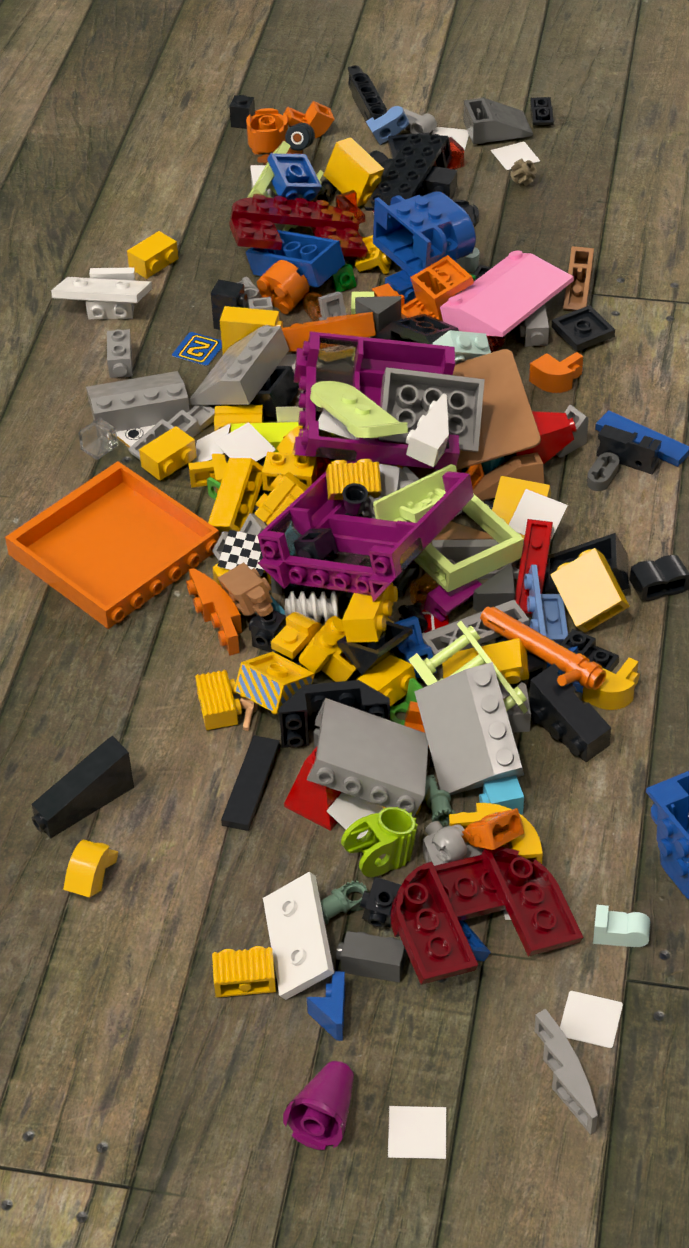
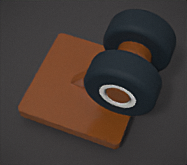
M298 123L287 130L285 140L290 145V148L286 154H303L304 149L312 145L315 139V132L309 124ZM270 154L258 157L257 162L266 165Z

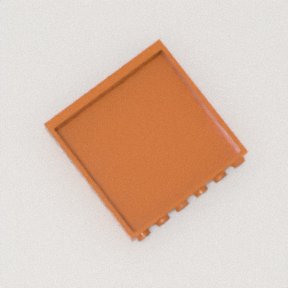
M119 461L5 537L8 554L107 629L121 622L127 615L140 608L155 595L161 593L170 584L179 580L189 569L197 567L202 561L213 555L212 550L220 538L218 529Z

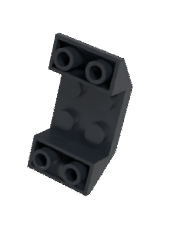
M426 314L393 321L373 336V338L433 344V342L448 331L459 330L448 323Z
M360 680L303 685L279 708L282 748L309 746L308 729L320 728L315 725V721L325 698L390 720V699Z

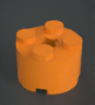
M265 108L255 111V115L252 117L250 115L247 117L248 145L252 148L254 154L272 153L283 141L286 142L285 135L288 130L286 114L283 113L281 115L276 109Z
M279 260L257 280V287L261 294L260 298L271 297L272 306L278 308L283 314H288L308 293L309 283L304 274L300 276L296 272L298 268L294 264L285 260Z

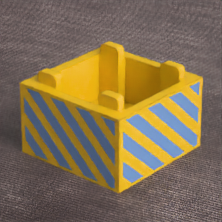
M272 651L241 662L234 692L240 694V697L247 698L276 715L279 714V708L303 685L313 683L315 673Z

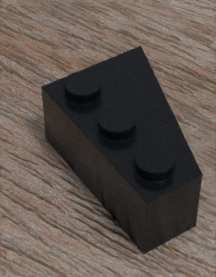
M552 664L530 680L529 706L531 720L535 724L541 725L555 740L563 743L573 755L579 756L583 761L588 762L610 746L611 727L589 702L584 705L574 692L577 688L572 683L565 686L558 684L557 678L559 675L557 673L560 669L555 664Z

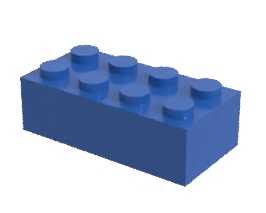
M277 230L282 240L281 250L251 247L246 251L253 275L262 276L274 263H277L279 260H285L294 264L298 268L296 272L300 276L304 274L309 286L312 287L323 285L328 278L336 274L346 264L339 240Z

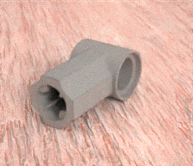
M403 108L409 119V124L405 129L410 130L412 134L431 133L437 127V122L431 114L426 113L421 116Z

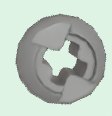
M446 826L440 828L432 839V844L434 843L439 851L437 856L443 862L461 860L468 851L469 845L466 846L462 838L464 834L457 827Z

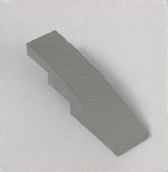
M195 405L189 412L179 411L168 422L161 419L135 442L128 451L140 460V448L175 426L193 438L214 422L215 409L209 405Z
M544 1009L535 1016L534 1032L544 1042L543 1060L553 1071L552 1089L591 1135L596 1132L598 1115L590 1085L581 1063L564 1032L548 1011Z

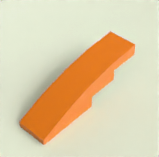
M373 312L327 317L326 320L306 322L300 326L281 328L289 347L288 352L297 351V348L303 349V343L308 341L310 331L358 337L376 335ZM320 340V347L345 342Z

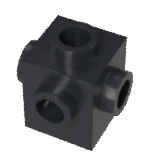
M272 611L264 617L254 616L249 624L252 646L272 652L271 641L286 626V615Z
M374 877L370 892L364 890L359 907L365 909L362 919L367 920L369 924L375 927H390L392 903L401 884Z

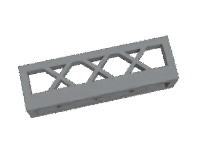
M495 539L432 541V545L453 565L499 544ZM521 558L509 563L513 567V579H518L519 569L515 566L520 564ZM500 570L492 571L478 579H490Z
M515 600L495 606L511 617L517 618L523 624L529 625V618ZM482 612L424 633L422 637L424 643L432 648L433 656H435L463 635L457 625L460 621H462L466 628L469 626L474 628L481 638L477 641L478 644L502 635L483 625V621L480 619ZM469 643L467 646H465V647L462 648L461 650H466V649L471 648V647H473V646L471 645V643Z

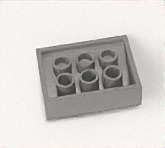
M262 326L230 346L190 397L189 405H249L289 351L281 326Z
M386 367L382 381L380 407L399 422H407L408 433L379 437V441L407 444L406 439L412 429L416 430L421 416H426L431 403L434 400L438 401L444 393L447 395L449 434L459 435V450L478 452L485 379Z
M178 371L86 387L97 435L156 425L161 419L168 422L179 411H190L186 388Z
M493 662L465 669L415 691L440 790H445L450 795L482 787L484 782L524 775Z

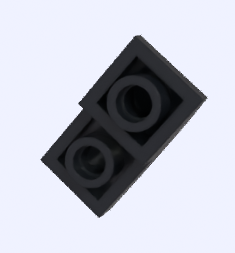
M551 97L530 98L532 124L553 125Z
M572 629L560 644L566 649L577 646L578 653L589 658V662L594 661L610 672L619 663V655L596 646V638Z

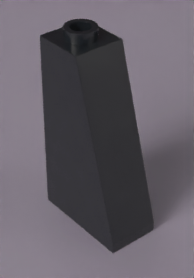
M114 736L104 741L32 803L34 813L32 822L37 830L40 832L43 830L51 839L133 789L134 782L129 752Z

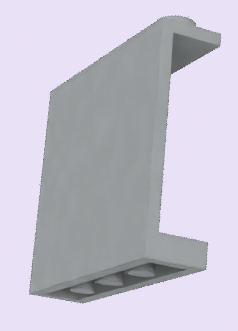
M325 698L315 721V725L320 727L316 760L307 780L387 808L398 807L406 809L414 817L425 797L428 755L426 734Z

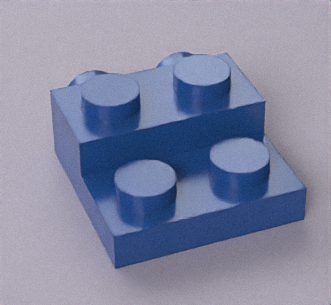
M270 153L267 161L275 175L271 182L278 196L285 197L287 200L304 198L307 201H312L315 199L322 186L307 155Z

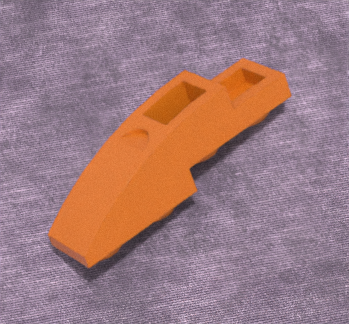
M194 568L189 569L190 580L186 581L189 595L195 596L193 602L196 612L202 614L205 622L211 621L214 629H219L218 638L221 647L226 646L229 656L238 654V633H242L241 616L235 603L213 579Z

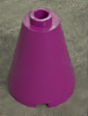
M338 1061L327 1063L287 1105L283 1113V1123L285 1127L287 1124L293 1130V1138L303 1145L317 1150H325L326 1146L334 1145L333 1148L337 1147L343 1139L354 1082V1073L347 1064Z

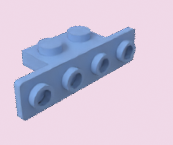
M531 565L529 573L524 576V588L529 589L527 610L532 612L530 628L561 644L568 635L564 601L560 594L540 593L537 565Z

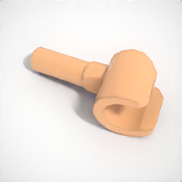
M241 697V708L246 710L243 730L248 731L253 712L257 711L258 704Z

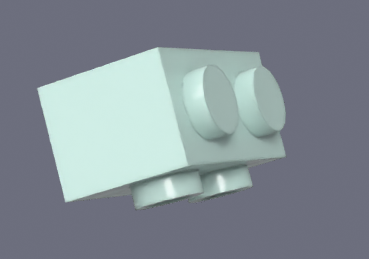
M450 330L433 342V345L455 347V364L491 353L485 333Z

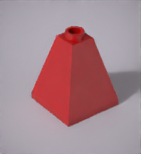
M532 411L541 441L533 448L516 452L517 456L538 452L543 464H545L574 440L573 433L577 432L573 418L568 419L566 413Z
M316 747L304 761L284 802V807L331 831L338 822L327 810L342 792L307 780L316 760Z

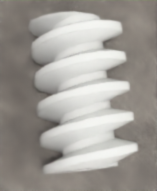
M291 591L288 599H285V615L287 617L293 612H299L309 618L314 617V620L319 623L322 617H324L326 622L332 616L338 617L337 595L335 591H332L330 599H327L325 591H322L319 599H317L315 592L311 591L309 599H306L304 591H301L299 598L296 599L294 592Z

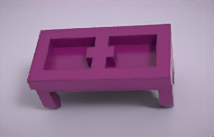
M475 579L450 592H447L439 585L427 594L424 609L442 622L446 619L445 616L449 615L452 610L471 597L473 598L474 590L482 584Z

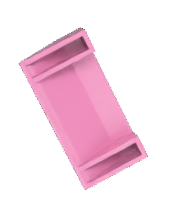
M513 251L509 253L508 257L475 280L474 284L449 298L440 307L443 322L457 327L459 331L485 333L486 336L503 337L573 282L574 278L572 275L531 253Z

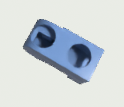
M394 106L386 114L376 120L372 117L366 123L381 145L388 140V136L397 135L409 124V119L402 107Z

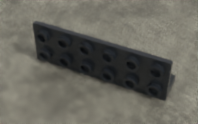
M439 134L409 135L381 179V182L365 204V210L374 211L375 198L378 197L388 206L391 205V199L394 196L399 195L405 200L414 197L435 161L437 162V167L447 168L453 158L449 137Z

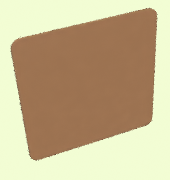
M499 350L455 364L453 376L485 379L478 452L459 450L460 454L456 470L530 449L540 443L541 438L513 353L510 350ZM407 466L419 479L432 474L436 470Z

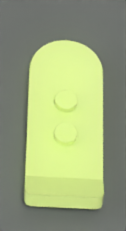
M322 381L315 383L311 387V401L318 407L324 408L348 427L347 430L355 437L378 438L408 433L407 422H399L351 385L336 381Z

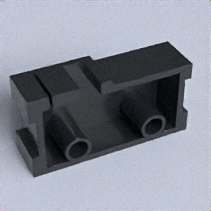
M605 424L598 434L600 446L597 449L596 456L599 457L603 453H613L619 457V464L653 475L659 465L658 451L661 448L662 441L644 436L641 442L637 444L634 441L638 433H630Z

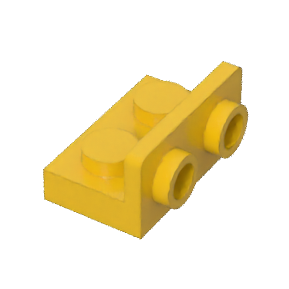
M373 235L363 238L362 240L368 251L366 258L357 257L355 263L357 270L361 272L379 266L383 274L389 273L392 260L373 244Z

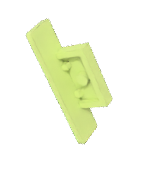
M450 464L374 501L375 518L392 521L402 517L417 523L445 494L442 476L447 471L457 472L456 466Z

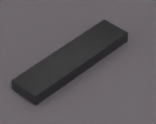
M253 735L221 819L222 826L249 831L279 751L280 740Z

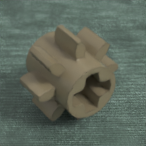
M521 158L514 162V165L511 167V178L516 184L523 183L527 186L536 178L537 169L530 160L524 162Z

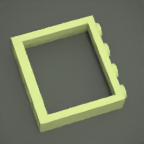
M475 495L462 510L499 544L453 565L430 543L414 559L447 592L512 563L522 556L524 538ZM398 517V518L392 520V521H396V522H397V521L411 522V521H409V520H407V519H404V518H402V517Z

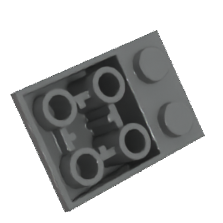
M486 98L464 100L463 122L473 144H484L486 142L505 141L515 138L522 139L533 136V132L522 110Z

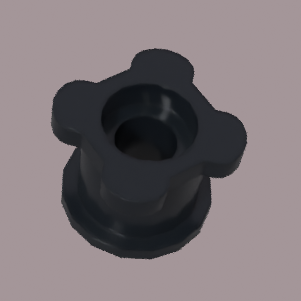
M421 602L408 606L401 605L398 608L399 614H401L399 621L415 616L419 620L421 633H424L428 628L427 620L422 613L424 605Z

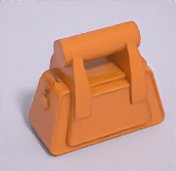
M518 808L491 813L484 816L481 820L469 824L462 831L464 834L462 838L464 842H468L476 848L489 850L499 848L524 834Z

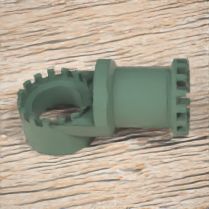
M434 775L426 776L425 797L422 802H426L427 806L431 808L433 813L432 822L439 821L443 827L445 825L449 826V814H456L450 806V794L445 790H438L436 779L433 778Z
M357 880L356 882H347L342 887L333 889L331 895L320 901L325 925L329 923V919L340 912L346 913L349 910L359 911L363 909L359 907L361 899L351 901L347 898L351 892H360L363 895L364 890L367 891L366 886L362 882L359 883Z

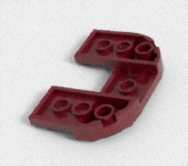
M254 194L253 197L236 201L232 206L229 226L237 246L281 250L282 240L274 223L308 226L311 227L316 237L339 240L343 256L364 258L367 256L368 249L358 232L360 223L354 217V214L330 206L324 200H317L316 202L307 201L303 198L287 200L282 196L270 198L261 194Z
M499 847L495 850L484 849L481 855L436 866L431 861L409 873L392 903L391 926L394 936H400L420 984L423 985L476 970L478 963L459 921L506 909L528 957L580 943L584 937L557 881L547 868L536 859L531 862L519 856L520 851Z

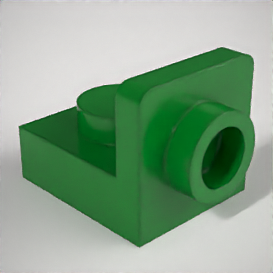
M345 264L336 274L328 278L333 281L336 292H343L357 285L353 268L350 264Z

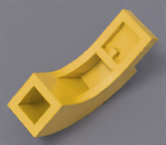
M476 803V812L449 814V826L457 824L465 829L469 824L481 820L488 814L512 809L492 803ZM520 814L524 834L502 846L520 851L519 856L531 862L536 859L542 864L543 852L540 838L532 824Z

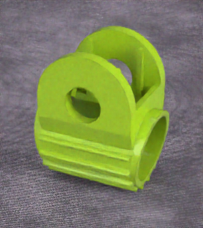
M388 807L382 809L380 813L362 817L351 824L344 832L341 844L349 853L362 852L364 855L359 862L360 871L366 877H376L390 870L406 866L407 861L410 862L418 824H416V818H413L412 813H408L406 809ZM368 830L365 836L357 839L360 833ZM386 854L382 860L379 858V856Z

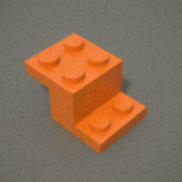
M445 256L410 277L416 298L401 306V317L405 319L426 314L443 321L440 307L449 298L474 284L473 277L450 256Z

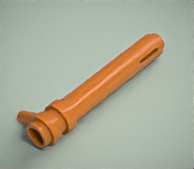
M486 607L482 611L480 619L483 621V625L509 640L519 638L527 651L551 665L555 664L561 671L565 672V674L557 678L560 686L578 681L586 689L592 688L597 690L605 681L606 671L594 661L589 662L590 660L580 653H573L496 607Z

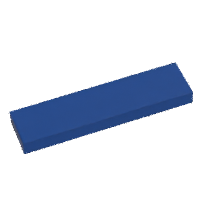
M609 410L596 422L595 430L601 431L606 424L630 433H638L634 441L637 444L641 442L644 436L662 441L661 448L658 451V458L677 467L689 456V446Z

